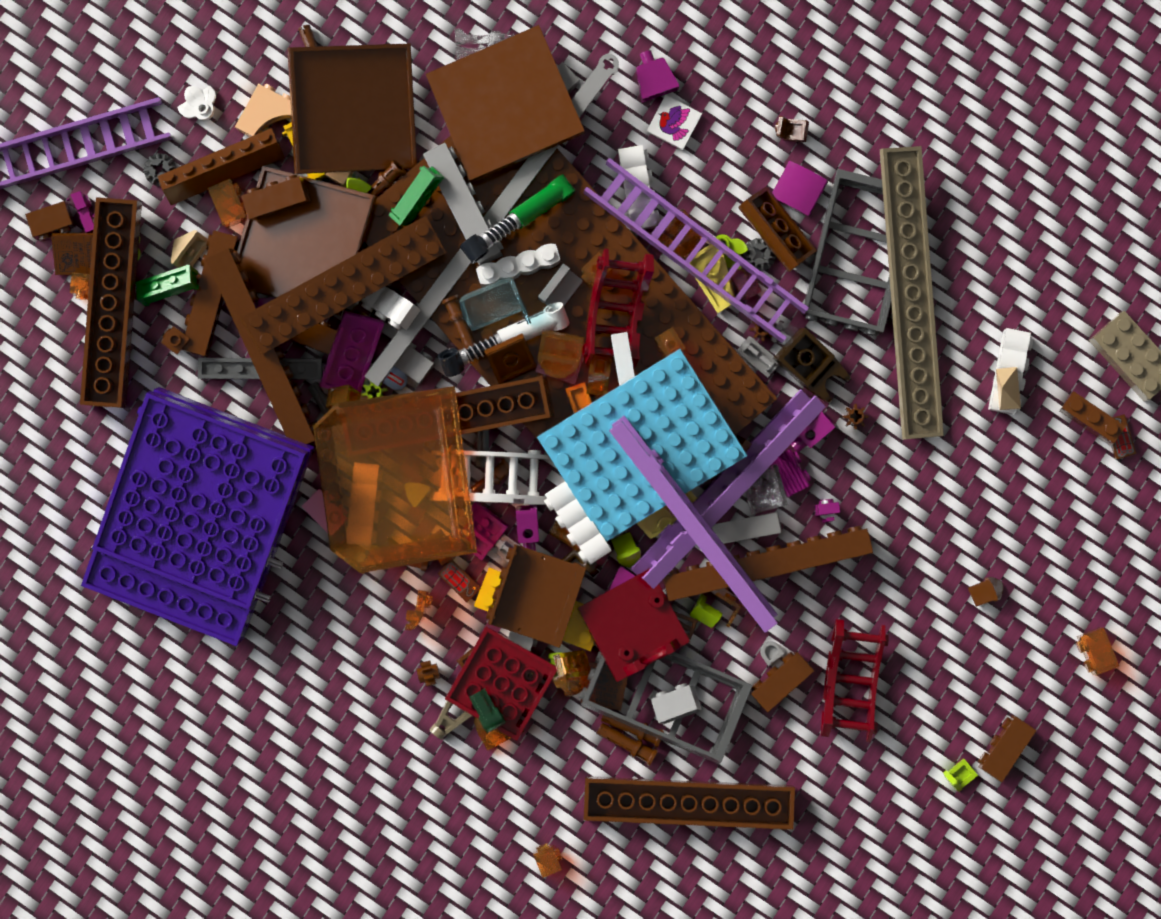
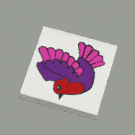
M665 95L647 132L683 151L702 113Z

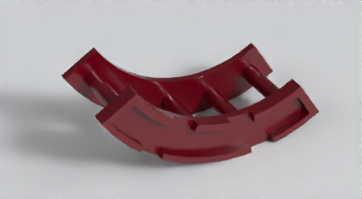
M605 248L602 256L597 258V272L590 300L586 343L583 344L582 355L585 356L586 365H590L594 355L614 357L613 349L595 347V332L605 334L627 332L633 369H635L639 361L640 334L636 333L637 321H642L645 303L641 299L643 291H648L654 274V255L645 254L643 261H639V263L609 260V249ZM608 268L636 271L638 273L637 279L633 281L605 278ZM602 287L630 289L633 292L632 302L625 304L601 301ZM598 309L627 312L629 314L628 326L617 327L596 324Z
M836 619L831 637L833 642L832 651L828 653L823 691L825 706L821 715V736L829 737L831 729L836 727L866 731V742H871L873 734L876 735L878 723L874 722L876 691L884 646H888L889 634H886L885 625H881L879 635L850 632L844 629V620ZM854 640L877 643L875 654L843 651V648H841L842 642ZM842 659L873 663L871 677L840 674V671H837L838 662L842 661ZM844 682L870 686L868 701L837 697V695H834L835 684ZM844 706L867 709V723L836 719V717H833V707Z

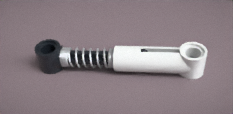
M554 302L547 305L542 312L500 329L496 335L494 334L493 338L490 336L488 340L484 339V342L474 343V346H469L468 349H446L439 353L438 359L444 374L447 377H453L464 371L465 364H470V361L473 362V359H479L480 356L484 357V350L521 333L525 340L528 341L550 330H562L570 322L563 303Z

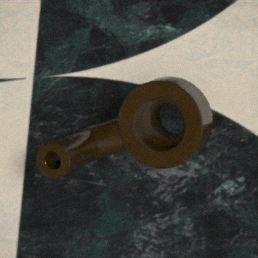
M574 548L562 559L571 563L577 558L592 577L599 573L597 570L599 565L596 562L590 565L589 562L584 563L578 554L581 551L579 548Z

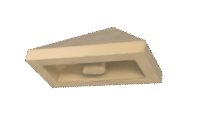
M193 230L174 239L171 263L177 268L189 264L193 267L207 248V238L197 230Z
M1017 367L996 369L999 410L1021 409Z

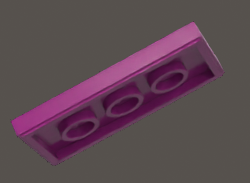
M344 310L319 383L320 387L360 396L366 379L364 376L369 370L385 324L383 320Z

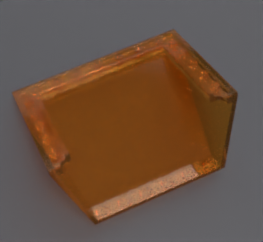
M455 386L336 403L313 426L329 545L333 553L359 573L477 553Z

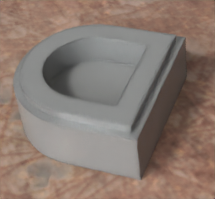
M773 641L765 642L760 649L761 657L768 666L785 655L781 647Z

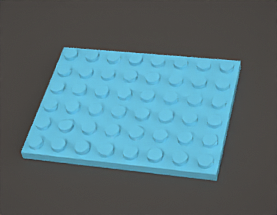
M681 348L537 437L590 521H593L605 541L610 540L666 506L609 431L613 427L612 424L625 415L649 448L656 450L664 461L662 465L685 494L747 457V453Z

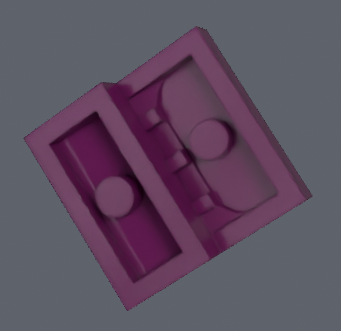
M789 161L772 194L778 202L809 217L828 180Z
M475 501L449 536L480 560H483L509 525L481 503Z

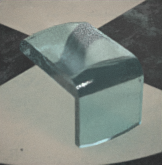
M510 277L462 296L459 300L463 318L472 331L522 311L527 324L531 323L519 290L513 278Z

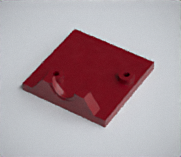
M651 568L577 608L616 682L639 672L651 663L675 652L681 646L690 642L660 585L658 584L653 589L642 578ZM659 598V603H655L654 599ZM624 651H629V655L625 656Z
M486 626L445 700L517 741L559 667ZM528 673H533V677L529 678ZM476 702H479V703H480V707H479V708H477V707L475 706V703H476Z

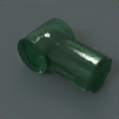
M486 688L469 697L479 714L480 723L487 734L506 724L502 713L498 707H495Z

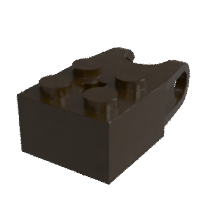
M800 328L773 357L801 386L828 404L832 402V399L825 388L827 379L835 375L846 383L851 381L850 375L835 358V355L806 328ZM806 353L805 357L807 360L801 361V354Z

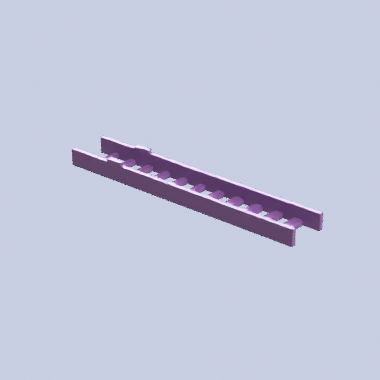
M159 97L0 143V151L3 152L10 179L0 182V189L173 139L169 132L155 136L147 110L148 108L163 104L162 100ZM139 111L147 139L135 142L128 114ZM119 117L127 145L116 148L108 120ZM96 123H100L107 151L100 153L95 151L88 127ZM80 128L87 156L75 160L68 132ZM61 134L69 162L55 165L48 137ZM42 139L49 167L35 171L28 143ZM22 145L30 173L16 177L8 149Z
M609 158L606 165L615 171L618 176L601 197L588 187H586L583 194L783 343L787 337L775 329L773 324L789 303L802 313H805L809 307ZM627 180L635 187L617 210L608 201L622 183ZM641 192L651 198V201L635 222L625 216V213ZM659 204L668 213L650 235L641 227ZM674 217H676L685 226L671 245L666 247L658 241V238ZM692 229L703 238L687 259L684 260L673 251L688 231ZM708 241L719 251L701 273L690 265V262L705 242ZM724 253L736 263L721 283L717 285L706 275ZM741 266L752 276L734 298L723 290V287L738 267ZM757 278L769 288L752 309L747 304H743L740 299ZM772 291L784 298L785 301L767 323L756 312Z
M800 389L750 442L752 445L746 452L747 457L723 470L692 503L711 528L826 407L816 396L810 399ZM678 520L672 525L668 524L659 534L660 538L630 568L636 575L651 568L642 578L653 589L696 545Z
M625 415L612 424L613 427L609 430L762 630L767 632L778 624L774 618L778 615L662 465L664 461L656 450L649 448Z

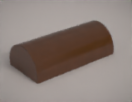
M767 186L746 199L738 207L788 272H791L817 251Z

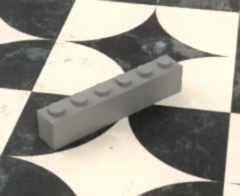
M443 143L424 153L423 156L429 167L433 166L444 176L439 187L465 239L467 240L474 234L480 235L485 233V231H489V228H493L490 220L487 219L485 221L482 215L485 210L481 202H476L473 197L476 194L471 183L466 184L463 178L467 175L462 165L457 166L454 160L458 157L453 147L448 148L446 143ZM500 240L497 243H493V246L488 249L489 252L477 261L479 265L490 263L503 256L500 251L503 249Z

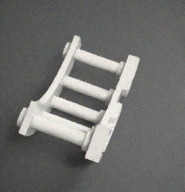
M440 447V451H432V455L442 456L441 488H439V492H430V500L478 501L546 505L544 500L547 498L539 496V492H537L538 459H549V455H541L540 450H528L527 454L453 451V447ZM450 456H463L462 482L459 492H451L449 488ZM471 456L486 457L485 489H483V493H472V489H470ZM494 457L510 458L509 488L506 490V494H495V490H493ZM518 458L530 459L529 492H527V495H519V491H517Z

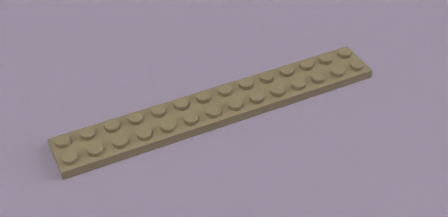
M922 147L880 149L902 439L944 436Z

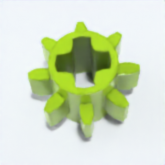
M370 381L371 384L369 386L363 385L366 392L361 395L368 397V404L373 400L378 405V400H386L383 392L388 390L381 388L382 382L379 386H376ZM373 387H375V389L380 390V392L376 395L377 397L375 398L373 395H369V392H372Z

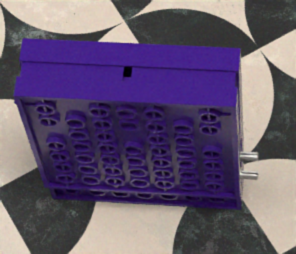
M158 387L154 391L146 393L142 407L140 406L137 411L138 418L92 547L93 552L81 586L237 646L245 637L257 601L262 600L268 603L271 599V596L262 593L271 566L281 569L283 566V562L274 559L314 447Z

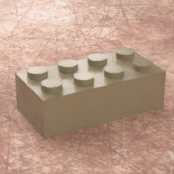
M1125 311L1117 314L1088 340L1143 401L1150 400L1161 390V351Z

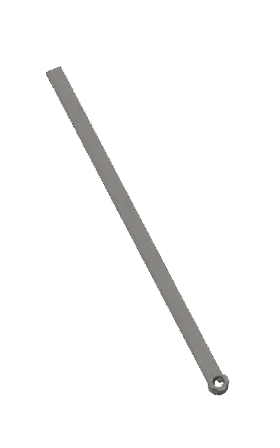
M612 54L603 55L599 60V64L573 97L572 103L579 118L610 76L617 73L619 61L616 56ZM613 61L612 65L614 68L606 70L604 62ZM559 145L534 155L525 161L484 216L485 221L489 219L492 226L502 222V219L506 217ZM461 248L417 307L420 309V312L407 330L400 328L364 376L376 386L381 384L441 304V301L444 300L470 265L471 261Z

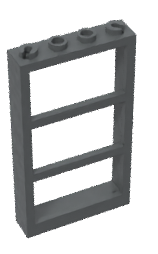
M838 169L835 174L804 304L810 307L818 273L885 289L877 326L811 309L801 313V315H805V319L817 322L818 319L825 320V324L830 326L841 324L845 325L847 330L857 331L861 329L865 330L867 335L877 336L884 332L891 303L890 277L885 282L820 266L829 229L887 243V238L884 234L831 222L839 185L883 195L882 179Z
M599 650L595 661H598L596 669H591L587 678L591 682L588 688H583L579 697L583 700L581 706L714 763L720 764L722 762L752 688L751 684L676 652L662 657L694 671L689 683L691 686L696 687L700 675H704L736 689L713 750L710 753L675 738L683 718L673 722L669 734H665L632 719L655 662L646 666L626 716L589 701L606 662Z

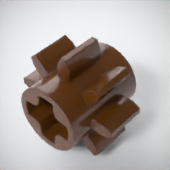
M752 321V324L755 326L750 328L749 331L754 332L753 339L760 337L761 341L764 342L765 336L772 338V335L768 332H761L760 334L758 332L759 327Z
M854 404L852 410L848 407L845 408L848 413L842 416V418L847 420L846 427L853 425V429L856 430L858 424L862 427L865 426L863 419L868 418L867 415L863 414L865 407L857 409V404ZM854 412L860 416V419L856 420V422H854L853 418H850V415L854 414Z
M431 660L421 662V667L416 668L420 684L425 682L426 687L437 684L436 679H440L437 663L431 664Z

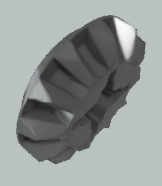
M157 153L149 156V159L144 163V175L155 186L161 185L158 179L159 175H156L157 171L153 166L159 167L160 164H163L162 167L166 172L176 169L174 160L167 154Z
M755 238L747 243L748 251L743 253V259L759 271H764L773 265L776 256L762 238ZM755 249L758 251L766 249L763 254L765 258L759 257L753 260L756 255Z

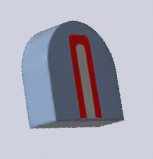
M393 366L383 384L399 391L406 387L408 378L405 373Z

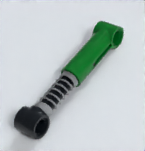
M564 174L558 176L547 187L510 211L506 219H502V222H498L493 228H489V231H485V233L480 235L474 234L460 245L461 250L472 264L476 263L489 252L488 249L493 246V243L502 240V237H506V234H511V231H515V229L524 228L558 203L564 202L576 192V189Z

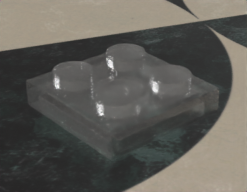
M778 464L769 466L746 491L751 514L788 505Z

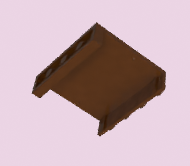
M514 544L513 548L509 547L506 559L509 560L507 568L503 567L499 579L502 580L500 588L496 587L492 599L496 600L494 607H489L486 619L489 620L488 624L560 648L586 567Z

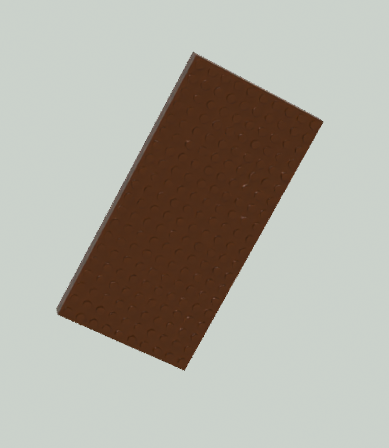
M450 135L441 144L446 143L448 148L453 147L458 157L454 160L457 166L462 165L464 169L462 161L459 157L457 149ZM558 148L510 211L547 187L562 174L576 189V192L524 228L515 229V231H511V234H506V237H502L500 242L503 249L500 251L503 256L492 261V263H496L504 257H516L523 251H536L539 247L546 244H556L561 262L553 268H540L536 273L530 275L521 274L514 280L500 281L492 287H481L476 272L480 265L478 262L470 263L444 298L445 300L454 295H459L460 305L463 311H466L465 319L475 343L479 344V341L484 342V339L488 340L490 336L493 338L498 330L542 312L547 305L540 301L538 296L562 264H565L570 268L571 272L582 279L581 285L564 306L570 322L569 325L562 330H550L526 341L537 367L502 382L507 383L547 375L555 416L523 423L539 443L540 441L537 438L539 435L574 414L565 390L566 388L585 382L591 401L594 402L619 386L614 357L594 355L590 365H586L585 356L582 355L583 344L586 343L588 314L597 272L598 256H602L604 249L607 248L609 249V260L639 263V261H643L645 254H650L621 221L583 194L586 187L593 192L595 190ZM425 158L376 199L364 239L368 247L406 227L399 226L389 214L392 212L391 208L396 207L421 171L419 168L423 166L430 168ZM527 159L471 183L476 192L473 195L475 201H480L485 210L482 213L483 217ZM468 176L463 177L466 184L470 183ZM439 186L413 223L426 216L446 253L398 279L400 284L418 304L459 251L460 245L466 240ZM654 259V274L648 291H643L641 299L645 303L642 321H637L636 333L640 334L639 361L634 369V375H638L681 348L731 430L737 435L777 398ZM608 268L605 278L633 281L637 279L638 273L636 271ZM603 286L600 300L628 304L632 302L633 292L630 289ZM441 302L430 318L455 347L461 350L464 348L454 322L449 321L450 315L446 306ZM598 309L596 324L617 327L628 326L629 314L627 312ZM595 332V347L613 349L612 334ZM486 354L484 357L480 356L479 359H473V362L470 361V364L489 386L499 384Z

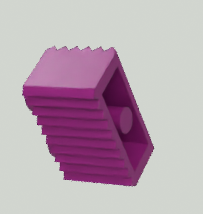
M791 449L782 453L770 465L786 497L809 487V481H811L806 469L802 471L799 465L802 461L796 451L792 452Z

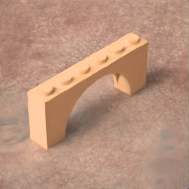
M258 84L235 128L239 132L252 137L277 121L291 119L290 96L284 93L282 96L275 93L276 89L268 84L264 86ZM355 171L326 173V177L346 188L347 178H351Z

